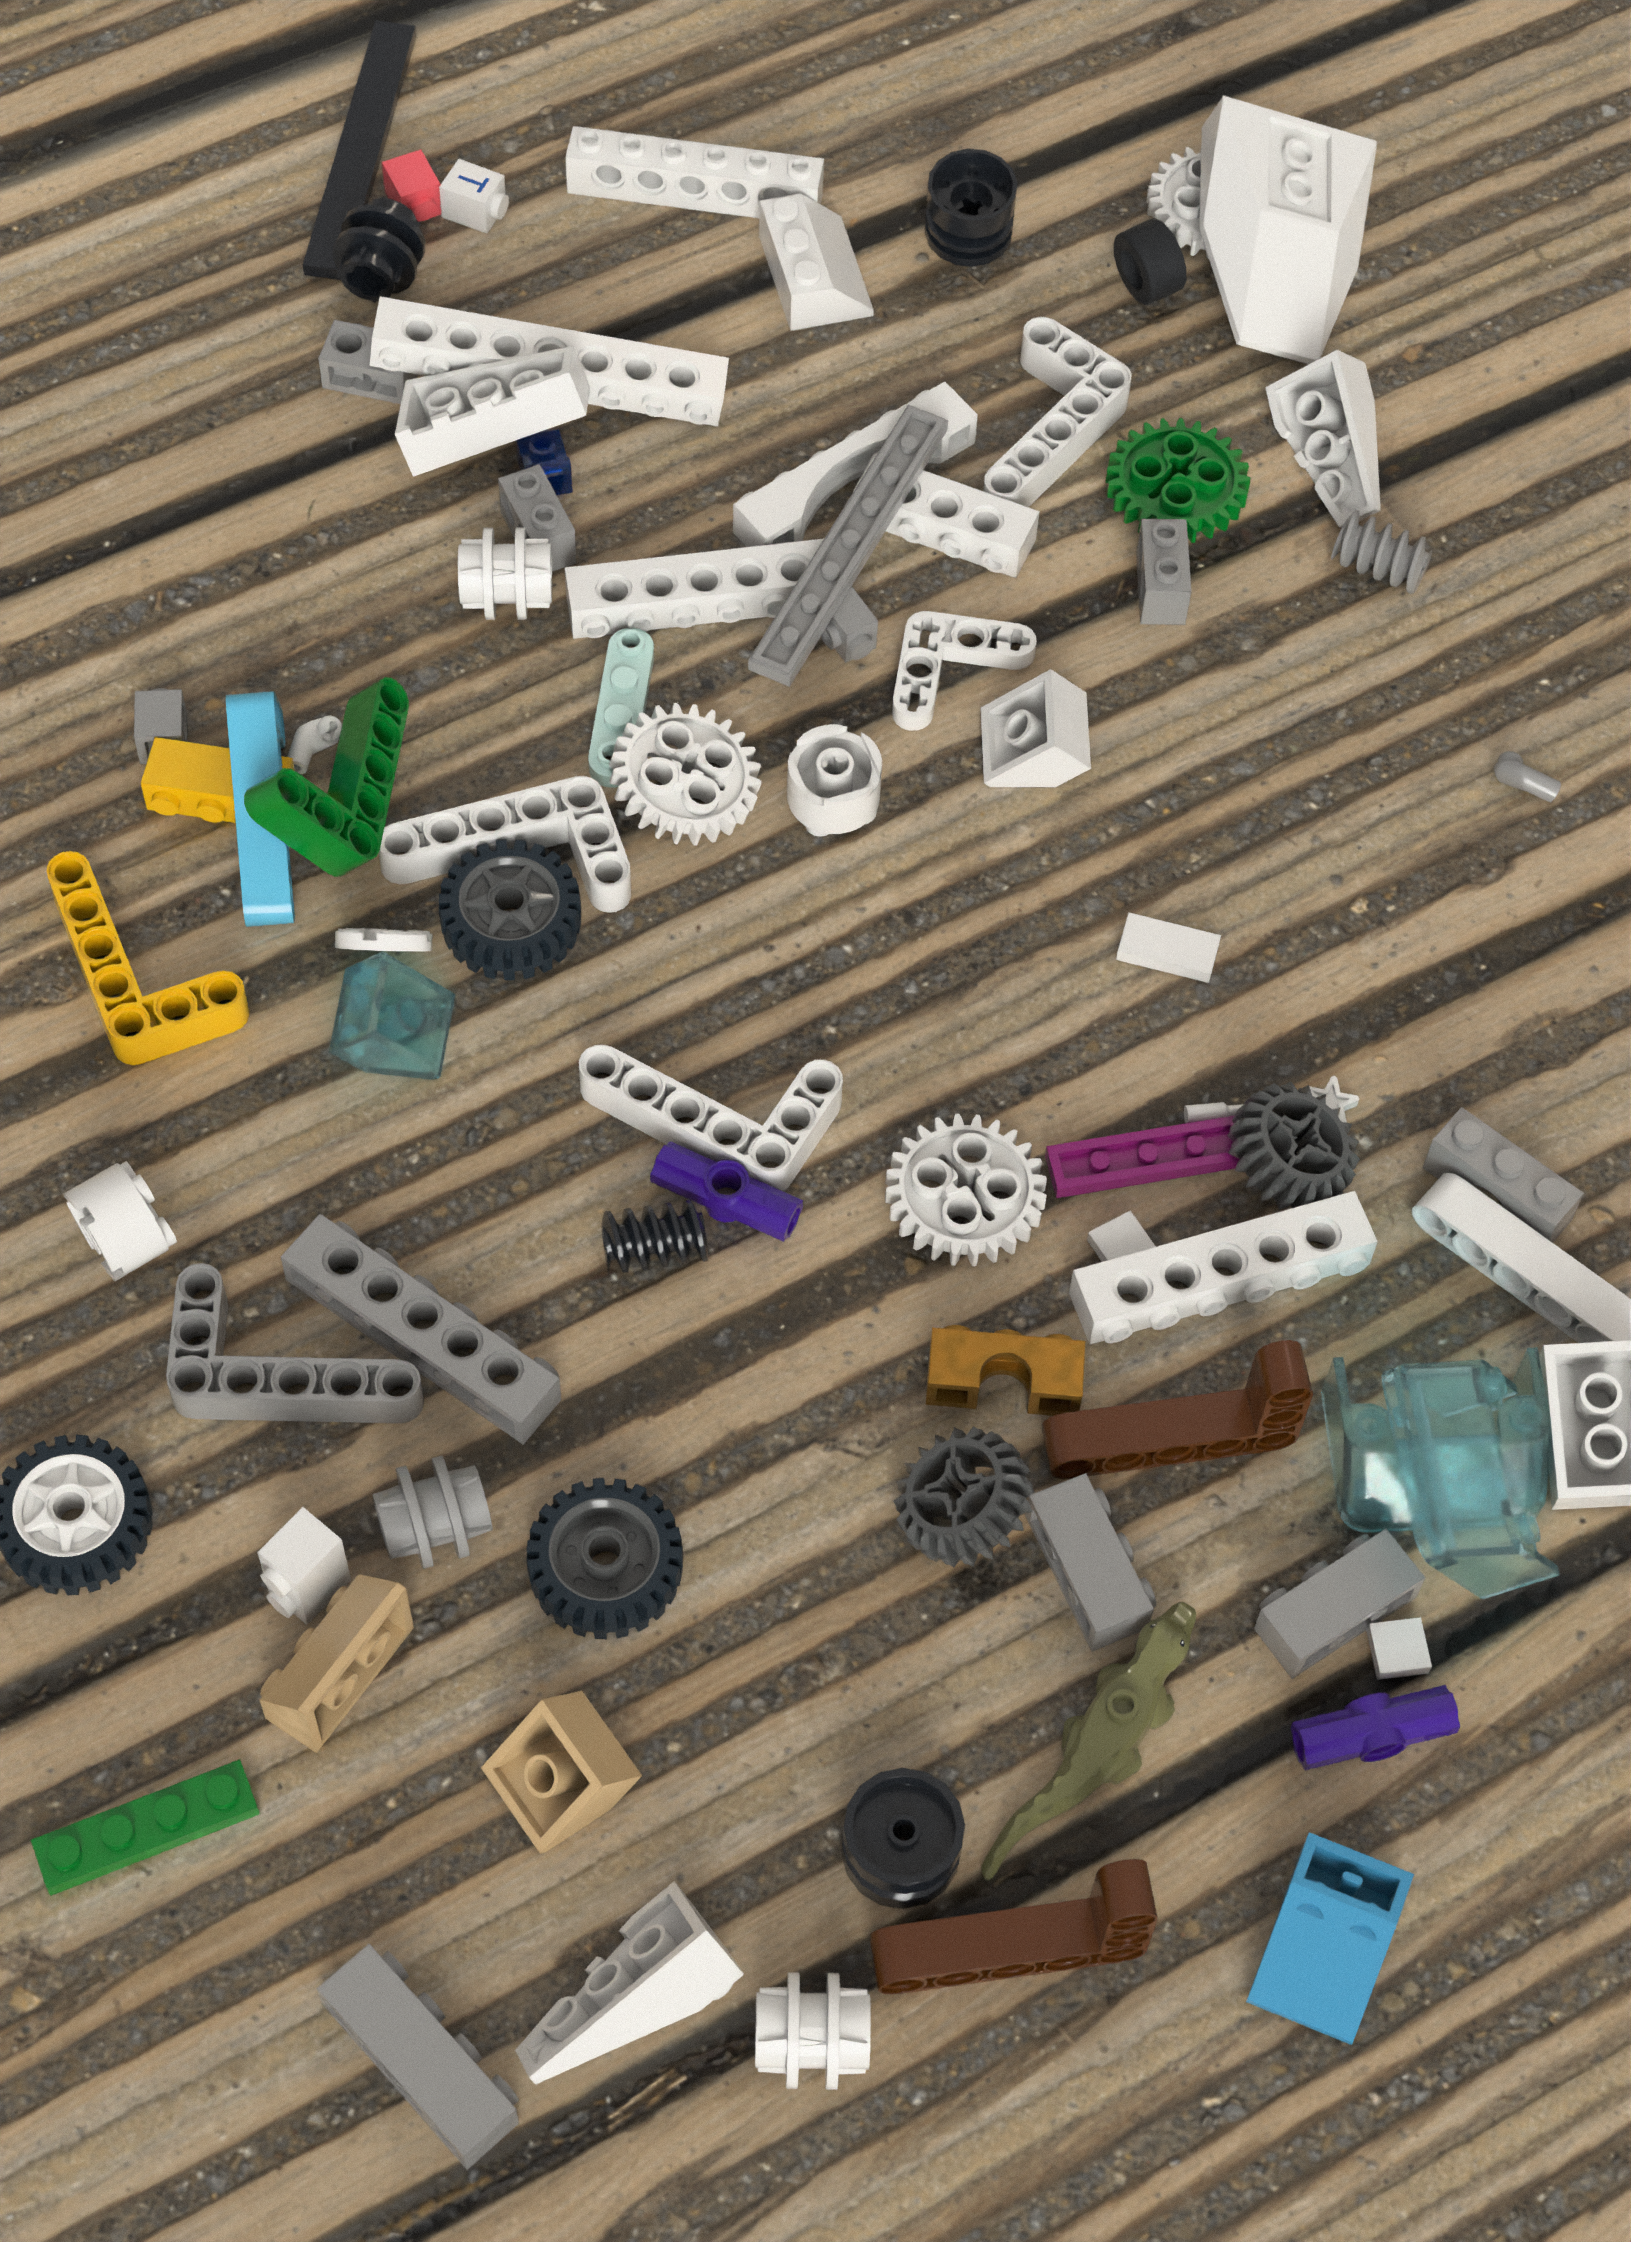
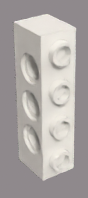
M877 453L873 454L857 485L861 481L862 477L866 473L867 469L871 465ZM923 470L886 532L900 536L908 542L919 543L939 550L950 557L961 558L978 564L992 572L1003 573L1017 578L1036 541L1040 511Z

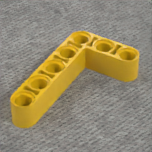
M66 851L55 855L49 861L46 870L55 904L113 1052L118 1060L129 1065L143 1064L241 1029L247 1023L250 1014L244 984L238 975L230 971L213 972L142 996L86 857L78 852ZM85 918H92V919L87 920V921H81V920H83V919H85ZM108 955L102 959H95L99 956ZM117 993H124L119 997H110ZM222 1000H232L226 1004H217ZM176 1016H186L180 1020H171ZM134 1031L139 1032L138 1034H136V1035H134V1036H128V1037H127V1036H124V1035L128 1034L129 1032H134Z

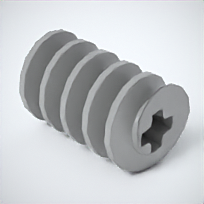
M1355 509L1341 528L1332 551L1331 560L1340 552L1341 566L1348 567L1357 558L1356 569L1360 574H1365L1373 565V577L1378 581L1382 580L1390 571V586L1398 587L1407 578L1406 590L1408 593L1414 594L1422 581L1432 556L1433 550L1430 552L1425 551L1426 537L1421 536L1411 546L1409 545V530L1405 529L1397 539L1392 538L1393 524L1388 523L1380 533L1376 532V517L1371 516L1361 526L1359 525L1360 511Z

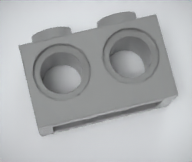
M334 320L318 358L322 388L401 404L405 381L417 378L418 374L389 371L384 368L370 366L374 328L358 323Z
M540 464L498 478L501 514L514 539L516 527H525L526 539H548V543H551L552 572L576 564L575 529Z
M1141 519L1136 550L1140 624L1185 625L1191 596L1187 519Z

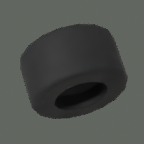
M1152 218L1116 235L1113 243L1116 266L1124 285L1136 301L1143 305H1149L1184 288L1187 281L1184 256L1172 231L1162 221Z

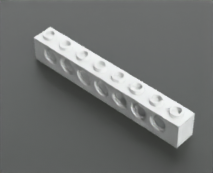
M380 296L372 334L370 366L384 368L389 371H403L430 376L574 346L590 387L588 404L602 406L607 409L643 413L652 417H666L699 425L706 424L718 427L724 400L729 358Z

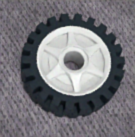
M76 1434L75 1442H69L66 1435L54 1437V1446L47 1447L44 1440L35 1444V1454L29 1456L23 1451L15 1458L17 1467L14 1469L7 1466L2 1473L3 1485H0V1551L18 1577L22 1575L26 1583L36 1589L40 1584L45 1592L57 1595L59 1588L64 1589L68 1596L79 1595V1588L86 1586L89 1593L101 1589L99 1582L107 1579L111 1585L121 1579L119 1570L125 1568L129 1572L136 1564V1553L143 1555L147 1547L146 1535H151L153 1525L151 1515H153L151 1500L146 1483L133 1460L129 1461L126 1453L116 1446L113 1450L108 1441L97 1438L95 1444L91 1443L88 1435ZM75 1508L84 1510L74 1520H61L63 1514L68 1510Z

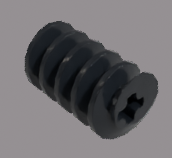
M691 1200L683 1202L680 1216L677 1215L670 1202L663 1204L660 1218H657L650 1205L643 1207L640 1221H637L631 1208L623 1210L620 1224L617 1223L611 1211L603 1213L601 1230L608 1275L612 1260L617 1261L623 1273L629 1272L632 1257L637 1258L643 1270H648L653 1254L657 1255L663 1267L669 1266L671 1252L675 1251L683 1265L689 1263L691 1249L697 1250L703 1262L708 1261V1246L702 1211L700 1213L697 1212Z

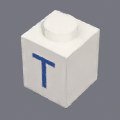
M458 159L439 186L442 218L487 234L497 219L501 220L507 211L509 196L505 194L504 175Z

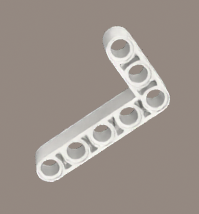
M1036 317L1025 324L1020 363L1022 368L1029 374L1055 389L1064 397L987 471L984 479V492L1029 507L1125 413L1132 374L1125 364L1048 317Z
M575 776L392 823L384 827L379 859L382 874L392 883L408 884L447 874L453 863L461 866V856L466 852L470 851L477 857V846L487 843L491 851L496 850L497 840H506L508 849H514L515 840H525L527 850L531 851L535 843L547 848L569 842L589 900L595 908L607 913L617 912L624 909L631 899L630 863L603 789L591 777ZM488 829H497L495 831H486ZM442 841H451L449 843H441ZM592 843H601L600 845H591ZM400 852H404V853H405V854H401V855H395L396 853H400ZM604 881H616L614 883H604Z
M594 1045L589 1047L581 1054L579 1059L580 1091L584 1100L589 1104L666 1145L671 1141L716 1162L720 1160L736 1161L744 1166L748 1176L783 1192L790 1186L839 1113L842 1103V1073L838 1066L827 1060L811 1061L800 1070L762 1126L611 1046ZM598 1073H606L610 1075L609 1077L600 1079L593 1077V1075H596ZM815 1088L827 1089L829 1092L824 1094H818L811 1090ZM639 1095H648L652 1097L651 1099L646 1101L634 1099ZM681 1117H690L693 1118L694 1121L689 1123H681L676 1121V1119ZM797 1124L803 1126L804 1129L793 1131L786 1127ZM723 1139L735 1140L737 1143L733 1145H722L718 1142ZM773 1161L780 1166L767 1168L762 1166L761 1163Z

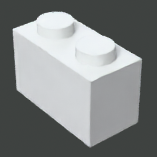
M304 1507L258 1551L263 1570L260 1576L269 1591L266 1595L268 1601L283 1616L290 1618L294 1614L306 1625L329 1603L340 1587L346 1586L351 1581L342 1539Z

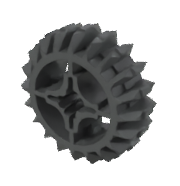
M1291 1081L1280 1087L1273 1083L1262 1091L1259 1090L1257 1093H1253L1236 1111L1235 1117L1232 1119L1234 1124L1227 1135L1233 1141L1228 1154L1240 1159L1237 1162L1235 1171L1244 1172L1249 1177L1246 1188L1258 1187L1262 1191L1261 1201L1271 1197L1274 1198L1278 1210L1287 1208L1289 1205L1295 1208L1343 1194V1190L1352 1183L1353 1177L1356 1175L1353 1170L1356 1168L1360 1158L1354 1153L1359 1141L1347 1135L1352 1123L1341 1122L1338 1117L1341 1107L1331 1109L1326 1105V1094L1315 1098L1312 1096L1309 1085L1297 1090Z
M975 1426L972 1427L968 1434L954 1427L949 1440L935 1434V1446L930 1450L918 1447L921 1458L917 1463H905L906 1471L910 1476L909 1478L896 1481L898 1490L902 1495L893 1501L896 1505V1510L900 1513L896 1520L899 1522L900 1528L906 1533L908 1542L916 1550L920 1549L928 1559L935 1562L941 1559L946 1565L955 1567L960 1559L964 1564L974 1567L979 1553L985 1558L993 1560V1547L997 1544L1010 1547L1007 1535L1012 1530L1024 1531L1023 1523L1019 1520V1516L1032 1512L1031 1504L1026 1498L1035 1493L1032 1483L1028 1480V1477L1031 1475L1029 1467L1021 1459L1020 1452L1011 1443L1008 1444L1000 1435L992 1431L986 1434L982 1429H978ZM975 1467L993 1468L995 1475L985 1477L982 1473L976 1474ZM943 1516L946 1520L951 1519L952 1527L935 1526L933 1518Z

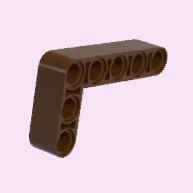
M1292 1340L1272 1342L1256 1352L1245 1389L1074 1411L1049 1417L1043 1421L1041 1428L1050 1472L1055 1478L1072 1479L1085 1473L1087 1476L1280 1450L1291 1446L1298 1440L1313 1397V1391L1301 1344Z
M1140 1859L1112 1862L1104 1865L1097 1871L1089 1898L899 1924L872 1932L869 1938L879 1993L890 1995L1134 1960L1146 1953L1158 1921L1147 1862Z

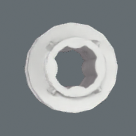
M516 527L515 544H495L493 528L483 529V539H462L461 544L458 546V586L460 604H463V609H484L486 620H495L496 604H516L518 620H527L528 608H550V603H552L551 543H548V539H526L525 527Z
M788 1972L787 1987L760 1988V1991L757 1992L755 2068H758V2072L786 2074V2089H798L799 2068L825 2069L826 2089L837 2090L839 2074L866 2073V2069H869L871 2010L870 1994H867V1989L840 1988L839 1973H827L826 1993H800L799 1972Z

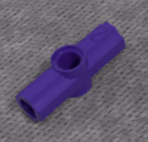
M671 1141L667 1145H663L650 1173L651 1183L705 1206L709 1216L716 1221L724 1223L738 1221L783 1242L788 1237L790 1238L803 1209V1200L748 1176V1172L740 1163L732 1160L716 1162ZM721 1188H732L737 1192L730 1195H724L718 1193L717 1190Z
M1446 1685L1393 1698H1390V1695L1387 1693L1363 1696L1347 1704L1344 1710L1293 1722L1291 1733L1296 1757L1306 1771L1358 1757L1363 1762L1381 1761L1404 1751L1407 1745L1456 1734L1460 1729L1458 1707L1453 1693L1447 1689Z

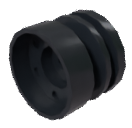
M963 149L944 156L937 161L930 171L927 189L925 236L929 247L941 259L954 265L975 267L991 263L999 258L1010 245L1013 231L1017 179L1013 169L1000 156L986 150Z

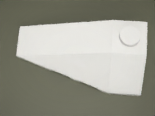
M1335 350L1265 387L1275 428L1280 436L1285 438L1295 452L1294 458L1300 467L1305 468L1315 483L1316 492L1337 525L1342 528L1347 518L1355 509L1360 511L1359 521L1381 511L1375 401L1365 362Z
M675 1881L630 1917L619 1930L625 1939L606 1961L596 1956L585 1969L589 1977L580 1991L574 1997L566 1996L559 1999L516 2048L515 2051L527 2075L535 2085L701 2011L713 2000L723 1997L731 1989L733 1983L744 1975L727 1948Z

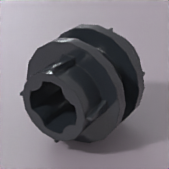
M385 196L376 198L368 202L367 205H360L350 210L342 222L341 233L332 248L333 261L338 268L337 278L341 279L344 286L352 294L362 299L373 301V303L379 301L380 296L390 298L392 294H398L408 289L415 280L417 265L425 253V238L420 230L421 222L417 221L414 213L406 205L396 200L385 198Z

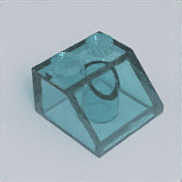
M383 951L345 969L329 1052L365 1073L430 1080L438 1079L441 1077L456 994Z

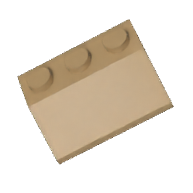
M358 1574L349 1587L342 1586L335 1592L328 1603L326 1610L328 1614L316 1629L310 1627L301 1635L294 1648L295 1656L283 1671L276 1669L265 1681L260 1693L262 1696L260 1703L266 1720L315 1753L320 1750L414 1628L406 1587L398 1582Z

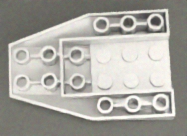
M1223 96L1202 126L1199 229L1237 345L1311 364L1321 358L1358 269L1377 141Z

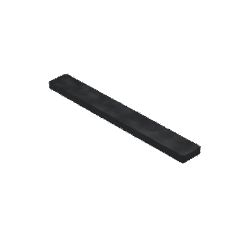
M375 20L304 258V275L341 280L337 278L338 268L333 261L332 248L341 233V225L347 213L360 205H367L369 202L417 37L415 25Z

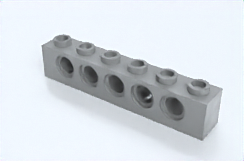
M319 1214L281 1256L285 1279L400 1360L413 1364L423 1376L524 1445L561 1401L560 1378L552 1365L539 1357L531 1359L519 1351L515 1341L503 1331L495 1329L492 1332L478 1322L476 1315L462 1303L455 1302L451 1304L439 1296L435 1286L426 1278L420 1275L412 1277L399 1268L397 1261L381 1248L372 1250L360 1241L357 1233L344 1222L337 1221L333 1223ZM342 1266L355 1267L348 1274L335 1273ZM381 1293H392L395 1295L392 1299L385 1302L374 1300ZM421 1320L435 1322L433 1326L427 1329L413 1327L415 1323ZM462 1347H469L475 1350L474 1353L466 1357H458L452 1354L455 1350ZM500 1375H511L516 1378L507 1385H498L492 1382Z

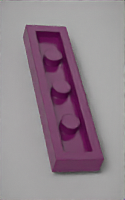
M1235 1115L1046 1146L1045 1158L1055 1197L1062 1198L1235 1169L1240 1159L1228 1154L1233 1141L1227 1136L1231 1126L1234 1124L1232 1119Z

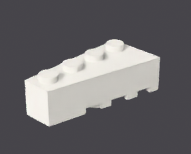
M574 346L406 380L395 436L414 477L586 416L590 387Z

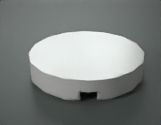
M338 929V931H335V948L375 951H432L433 934H430V931Z

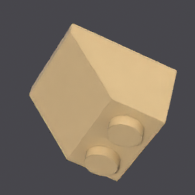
M583 1691L542 1699L481 1767L540 1854L549 1851L611 1810L642 1777V1774Z

